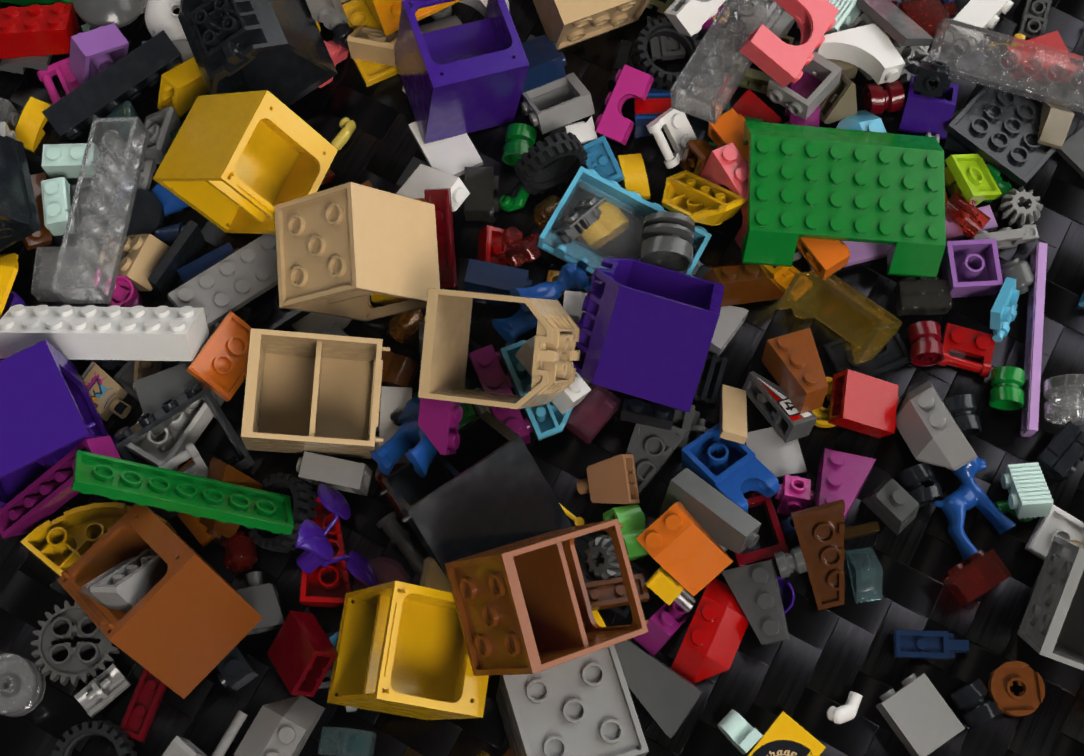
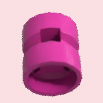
M113 276L107 279L102 286L101 295L108 306L133 307L137 305L142 306L143 304L140 293L131 280L125 276Z

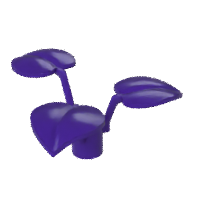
M321 483L317 487V495L323 506L333 513V519L324 530L309 519L301 523L297 531L295 547L305 551L296 558L298 566L305 573L311 574L321 565L326 568L332 563L343 560L346 561V567L349 572L367 587L378 585L377 576L372 564L359 552L351 551L349 555L343 554L332 558L334 554L333 547L325 536L338 521L339 516L344 520L350 518L351 509L347 500L339 491Z

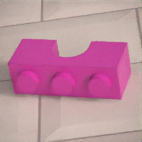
M624 65L623 69H619L614 80L616 83L615 88L606 97L605 105L607 106L605 111L596 120L595 127L597 129L595 132L626 146L635 123L623 117L622 106L630 98L645 101L654 78L628 65Z

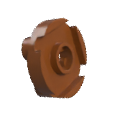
M1010 661L1000 665L991 672L988 681V693L990 698L995 700L1001 712L1009 716L1021 717L1033 713L1039 707V704L1042 703L1045 697V685L1040 674L1030 668V665L1021 661ZM1013 681L1017 683V686H1022L1023 691L1019 692L1018 696H1015L1014 692L1010 691Z

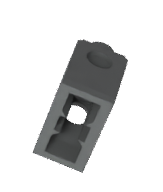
M892 478L880 482L861 500L896 535L916 518L919 509L918 502Z
M261 571L247 573V588L237 589L236 591L263 617L247 635L280 629L286 616L276 587L272 583L263 584Z

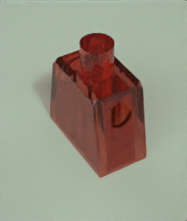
M909 0L900 3L899 6L900 10L933 37L934 40L947 31L952 21L951 16L957 13V7L953 1L942 4L940 0Z

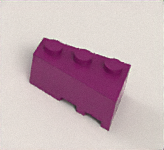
M825 448L818 465L814 507L843 499L845 502V521L863 485L867 481L876 459Z

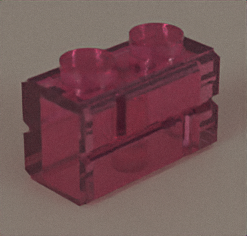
M595 385L593 388L589 386L591 391L578 406L573 408L565 425L587 444L591 443L621 405L620 398L609 392L607 388Z

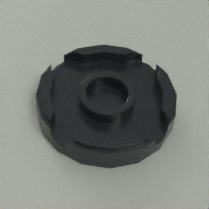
M141 188L131 189L124 193L118 200L115 209L116 220L120 228L129 235L154 233L156 228L161 227L165 216L164 206L159 201L157 195L152 191Z

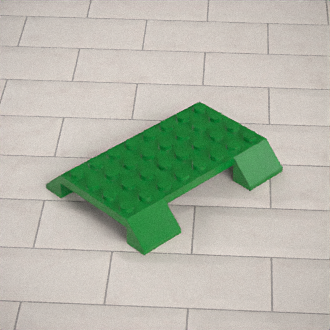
M744 121L743 145L748 146L747 234L742 239V263L791 267L798 237L893 245L887 250V275L937 277L946 247L944 150L935 137Z

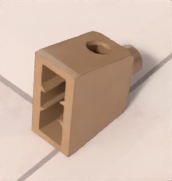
M620 454L592 464L586 469L588 478L577 481L579 494L590 493L592 503H640L633 454Z

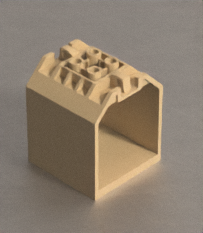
M428 288L418 397L510 409H522L548 404L575 381L576 368H574L572 361L580 360V350H575L576 342H579L580 328L558 300ZM473 298L525 303L538 319L534 344L531 391L525 396L464 389Z

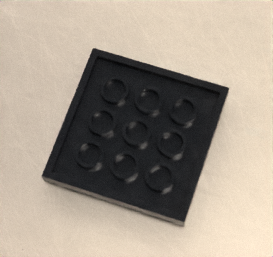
M1001 69L952 120L945 130L1021 187H1024L1057 150V148L1037 143L1042 105L1045 101ZM1073 121L1070 125L1065 140L1078 126Z

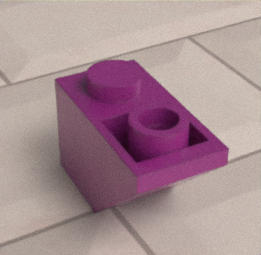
M420 398L418 425L440 455L455 454L460 444L458 425L463 415L461 403Z
M675 601L670 605L665 603L648 620L649 623L646 624L648 633L633 639L654 657L692 614L684 611Z

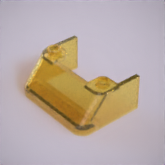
M815 271L796 273L776 306L779 310L791 308L793 310L792 313L803 320L815 318L850 342V349L853 351L852 355L855 357L853 362L855 364L872 360L902 325V322L897 317L834 274L822 280Z

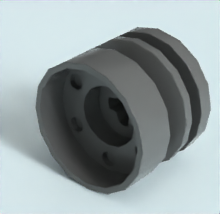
M656 212L647 215L642 225V238L644 241L640 248V261L677 272L690 268L693 263L694 220L687 215L676 212Z

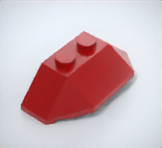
M714 578L706 585L671 665V669L692 684L730 669L749 624L728 584Z

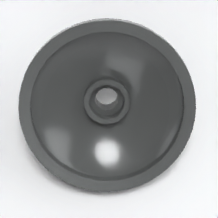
M72 0L78 16L89 25L98 28L114 23L117 28H121L138 18L144 8L145 0Z

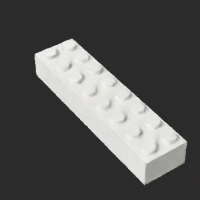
M18 304L11 306L0 319V359H6L46 340L69 360L193 361L207 339L209 330L204 308H193L192 306L179 308L168 306L144 307L141 305L133 307H120L118 305L109 307H96L94 305L72 307L71 305H63L58 307L47 305L24 306Z

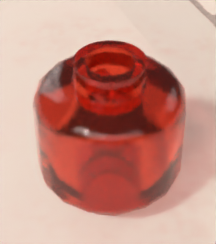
M236 532L233 537L226 539L222 543L224 565L232 569V572L249 571L258 561L257 546L252 541L253 538L245 535V532Z

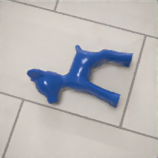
M570 262L562 266L556 281L542 282L527 288L513 287L510 290V295L559 300L565 291H588L591 288L592 279L588 278L580 266ZM520 303L521 308L514 315L505 319L492 320L493 327L509 344L519 336L537 327L538 319L525 303Z
M418 396L411 398L404 406L403 412L398 418L401 426L385 444L371 452V457L378 463L379 470L385 475L391 473L394 465L406 453L407 459L414 466V471L420 477L425 478L431 462L437 455V449L418 425L420 398ZM414 444H417L414 448L408 451Z
M979 457L955 471L951 470L960 481V487L943 500L933 502V505L941 508L949 523L948 533L957 546L962 560L978 552L964 531L966 511L976 507L992 524L999 535L1016 525L991 502L983 489L974 480L977 472L987 468L985 459Z

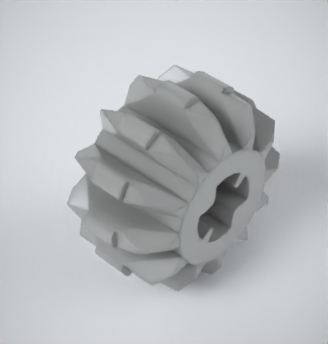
M1023 186L1018 191L1013 188L1002 197L998 211L1003 212L1001 219L1009 220L1008 226L1015 223L1019 229L1024 224H1033L1040 218V211L1043 209V205L1038 203L1040 196L1034 197L1032 195L1033 189L1026 192Z

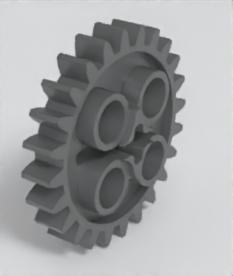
M66 600L63 609L54 605L56 613L53 615L45 612L48 618L46 622L38 620L37 623L42 629L33 631L38 640H34L30 644L38 649L33 651L31 655L34 658H40L35 662V665L38 668L44 667L41 671L43 675L47 676L51 673L50 680L56 682L60 678V683L65 686L69 679H71L72 685L77 687L79 679H82L87 685L89 676L92 675L96 678L99 676V670L105 671L107 669L106 663L115 664L111 654H119L120 651L114 647V644L107 639L98 627H96L93 633L85 634L87 625L94 622L76 602L74 606H71ZM62 625H69V630L66 634L58 635V629ZM79 637L82 642H77L76 647H74L71 643L76 642ZM98 639L101 640L100 643H92V642H89V641H95V640H98ZM54 641L63 642L56 645H52ZM90 649L96 651L95 656L91 660L83 659L86 651ZM64 650L68 651V656L64 661H56L58 653Z

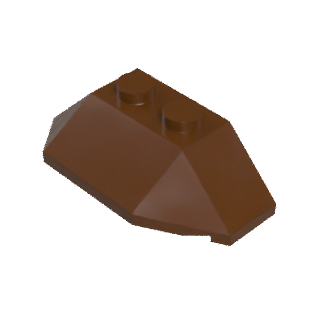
M742 260L700 265L694 277L725 285L721 307L783 299L786 295L777 281L761 265L742 263Z

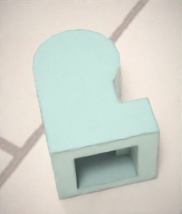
M733 709L717 724L721 732L742 755L746 754L763 736Z

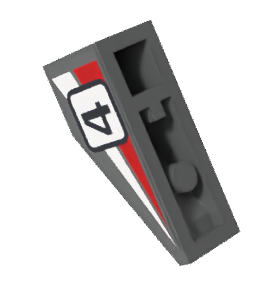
M754 371L749 372L742 390L746 391L748 398L783 441L787 443L808 436L817 420L814 413L808 411L800 414L781 387Z

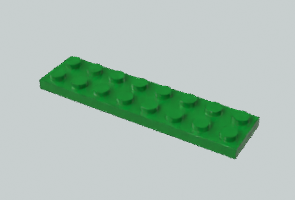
M77 450L72 490L79 491L82 494L104 496L111 500H123L140 506H152L168 512L176 511L190 514L197 518L204 517L221 523L243 525L250 529L267 530L274 534L291 535L294 522L290 496Z

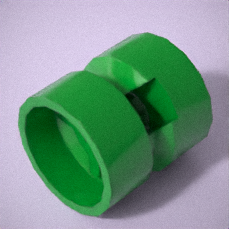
M523 123L508 125L502 161L507 165L515 167L518 159L522 158L521 155L524 152L528 153V148L535 144L536 129Z
M1013 366L993 368L991 370V386L994 388L990 390L989 405L1000 410H1018L1023 408L1024 391L1021 389L1025 384V371Z

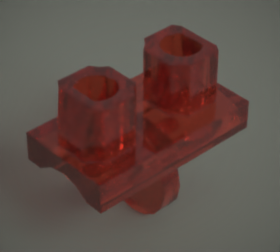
M955 192L945 203V219L948 222H954L962 228V232L966 236L974 238L991 218L975 207L977 202L973 199L966 201L965 198Z
M509 227L503 231L502 243L507 246V249L495 256L499 262L506 259L509 265L515 268L521 266L526 261L528 263L532 262L542 254L536 245L540 236L537 232L522 239L523 233L515 227Z

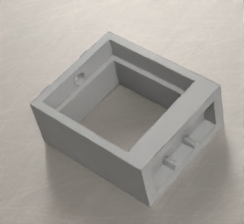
M815 51L812 52L814 58L802 70L822 83L807 99L787 86L781 87L772 78L768 81L766 96L774 103H779L793 115L799 116L804 120L813 113L839 84L842 73L841 67Z
M574 72L522 93L524 102H521V108L525 116L529 115L532 126H537L542 134L595 114L591 93Z
M304 451L303 457H299L296 466V472L299 473L298 477L308 481V484L319 486L321 483H324L336 490L364 496L368 494L373 473L363 463Z

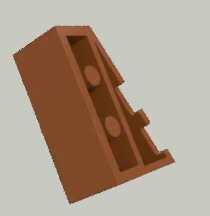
M806 328L768 339L761 361L798 412L801 414L821 408L829 386L811 329Z

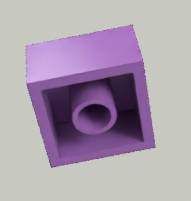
M114 23L71 36L69 70L79 84L83 85L128 54L129 42Z
M996 239L946 241L941 261L946 298L995 296L1003 285Z

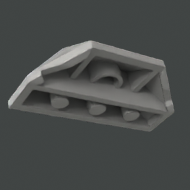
M929 380L907 393L896 414V427L917 461L946 467L955 471L978 457Z
M148 548L140 552V555L129 558L108 569L82 586L81 591L108 609H122V612L128 613L165 576L168 565L152 548Z
M296 696L262 705L234 756H298L325 708L304 696Z

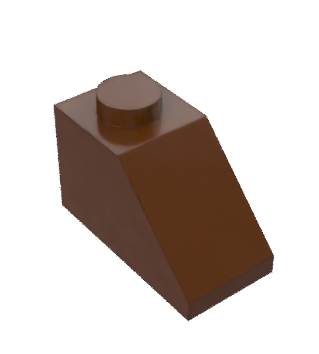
M690 140L687 142L680 163L681 169L700 176L711 152L716 148L710 146L706 140Z

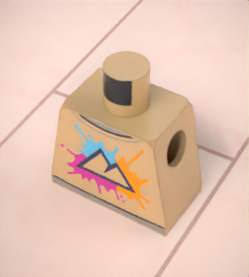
M92 362L83 373L82 378L93 402L98 405L97 410L101 419L107 422L113 413L122 419L126 418L131 411V406L122 401L127 392L95 362Z

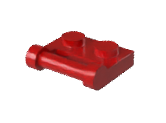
M947 323L942 338L944 360L938 365L962 368L977 372L979 376L988 378L995 347V341L992 339L993 335ZM949 351L981 359L982 361L978 363L949 355Z

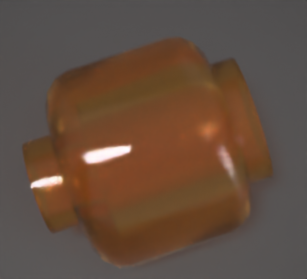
M550 195L534 207L533 219L540 229L544 230L562 198ZM568 206L565 212L563 213L562 217L566 214L569 216Z
M417 309L393 315L388 323L391 337L399 343L414 342L419 336V322L425 321L422 312Z

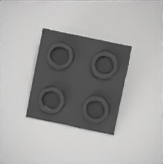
M594 196L587 201L585 199L580 201L573 207L575 211L570 216L566 214L556 221L557 227L551 233L559 232L561 234L559 238L562 243H572L573 240L584 232V229L587 230L589 226L600 219L601 210L597 206L607 197L603 196L596 199Z

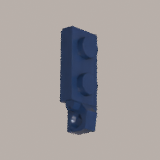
M892 631L893 658L947 660L955 658V653H967L966 651H969V640H954V634L948 633V631Z

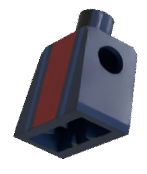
M650 88L645 101L633 98L634 138L653 135L649 133L646 126L675 105L673 104L672 92L670 90ZM681 104L687 117V105Z

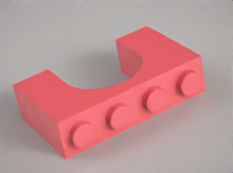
M773 0L797 22L801 32L800 44L794 46L783 42L761 24L750 33L739 51L781 87L784 88L791 82L795 84L804 73L802 68L807 66L814 58L812 53L814 49L820 47L824 42L825 37L823 35L825 32H828L836 23L834 18L839 10L828 0Z
M732 142L711 152L700 177L746 198V203L741 208L742 226L734 239L742 251V239L747 234L748 165Z

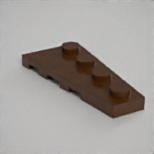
M843 499L791 513L818 610L844 604L845 502Z

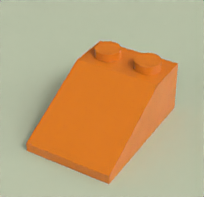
M680 501L674 503L636 538L650 556L693 597L733 562Z

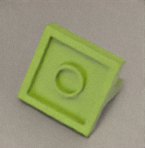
M955 154L945 159L947 167L944 169L945 186L959 212L971 210L984 200H994L1002 195L983 158L978 154Z

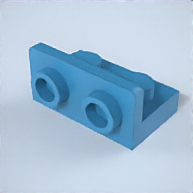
M605 135L583 145L588 158L585 166L582 167L593 169L599 176L607 180L616 181L617 183L625 179Z

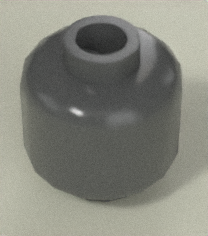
M1019 258L1000 265L1003 283L1006 277L1017 279L1016 290L1020 291L1019 295L1031 290L1029 285L1034 283L1035 278L1027 261H1020Z

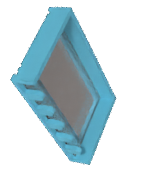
M581 166L541 233L537 247L567 263L577 264L586 273L593 276L596 267L607 268L601 266L603 258H632L640 261V248L644 241L642 238L644 218L651 213L668 211L664 210L657 203H651L643 199L637 192L628 191L620 187L616 181L607 180L599 176L595 170L586 169ZM594 196L596 199L606 196L607 198L597 206L601 210L600 219L589 226L587 230L584 229V232L573 240L572 243L564 244L559 238L561 236L559 232L551 233L557 227L556 221L566 214L570 216L575 211L573 207L584 199L587 201ZM695 226L694 241L692 242L694 248L693 263L690 268L678 272L691 275L712 236L705 228Z

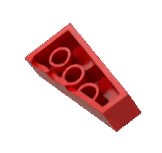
M316 497L314 500L318 501V507L313 510L317 512V518H312V521L324 530L333 519V513L328 511L319 498ZM339 516L338 521L325 536L333 547L334 554L332 558L346 554ZM342 560L332 563L326 568L321 565L311 574L302 571L299 600L302 606L343 608L345 594L353 592L346 561Z

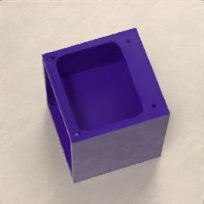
M402 0L395 64L424 144L514 122L530 65L505 0H488L483 20L421 33L415 12L420 8L455 0Z
M46 340L0 361L1 509L85 439L109 436L77 366Z

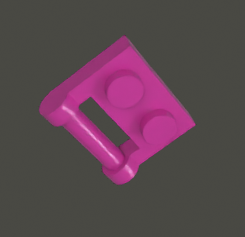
M70 57L49 65L47 71L39 70L37 72L39 80L44 83L52 101L51 105L62 99L52 80L53 76L58 75L66 95L81 86L69 70Z

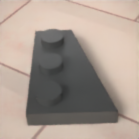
M636 423L626 454H633L639 495L642 494L689 432L688 430L672 425L671 430Z
M768 560L723 570L722 574L760 643L768 645L790 640L774 561Z

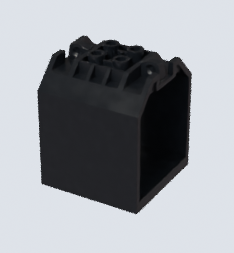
M181 0L178 18L209 95L268 90L289 107L338 74L305 0Z

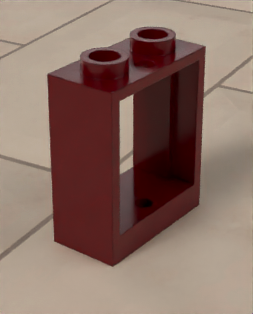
M759 492L746 496L748 508L763 504L776 545L745 554H738L729 550L735 568L768 560L774 561L776 560L774 553L780 551L789 553L771 497L767 498Z

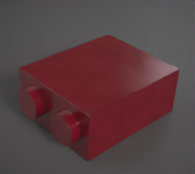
M290 610L267 652L291 695L314 697L338 654L312 613Z

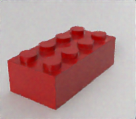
M58 2L53 5L34 4L28 7L10 6L0 9V59L70 54L71 36L78 34L80 29L73 4Z

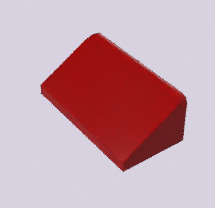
M750 89L732 107L738 115L763 119V122L781 124L782 122L781 117Z
M486 225L479 231L478 260L507 266L508 230Z

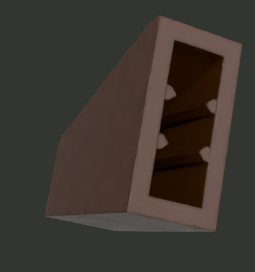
M215 457L211 459L207 478L262 489L263 484ZM200 517L199 523L208 527L206 533L219 540L222 535L232 540L240 527L238 524L221 523L204 517Z

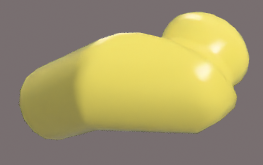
M348 117L340 120L339 126L342 129L331 141V144L338 150H341L356 128L354 120H350Z

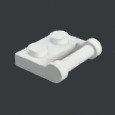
M675 104L646 126L649 133L653 134L665 158L664 164L667 169L673 168L680 163L687 142L697 140L681 104ZM662 127L675 151L674 153H672L667 143V140L661 130Z

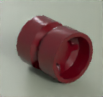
M901 81L886 82L883 86L877 83L866 84L863 89L865 110L874 115L882 114L884 110L888 113L902 111L905 105V94Z
M919 321L908 327L907 332L909 344L911 345L910 357L912 364L927 367L939 364L944 360L943 345L940 342L942 336L939 323Z

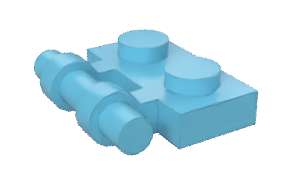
M1006 277L990 311V329H993L994 333L992 339L998 343L1003 340V337L1008 335L1010 330L1009 324L1014 321L1017 315L1016 309L1018 307L1017 302L1020 291L1016 290L1017 279Z

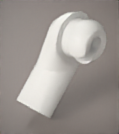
M850 691L845 705L837 708L835 706L829 707L827 718L836 724H842L854 719L863 696Z

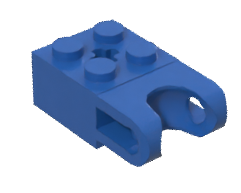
M720 422L681 449L682 467L684 469L688 468L747 513L749 505L743 495L744 493L757 491L769 498L780 490L779 481L776 476L755 457V453L748 446L720 438Z

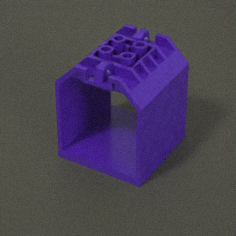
M603 258L601 266L607 268H595L591 280V288H589L582 306V311L585 312H582L581 319H579L577 324L580 328L579 342H576L575 350H580V359L583 361H573L576 372L594 385L690 412L720 316L725 285L632 258Z

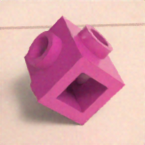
M785 474L782 484H779L780 490L775 494V499H778L777 513L791 516L792 512L812 506L814 491L811 490V479Z

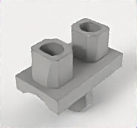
M112 664L99 676L93 678L74 697L83 706L87 714L93 718L131 684L118 667Z

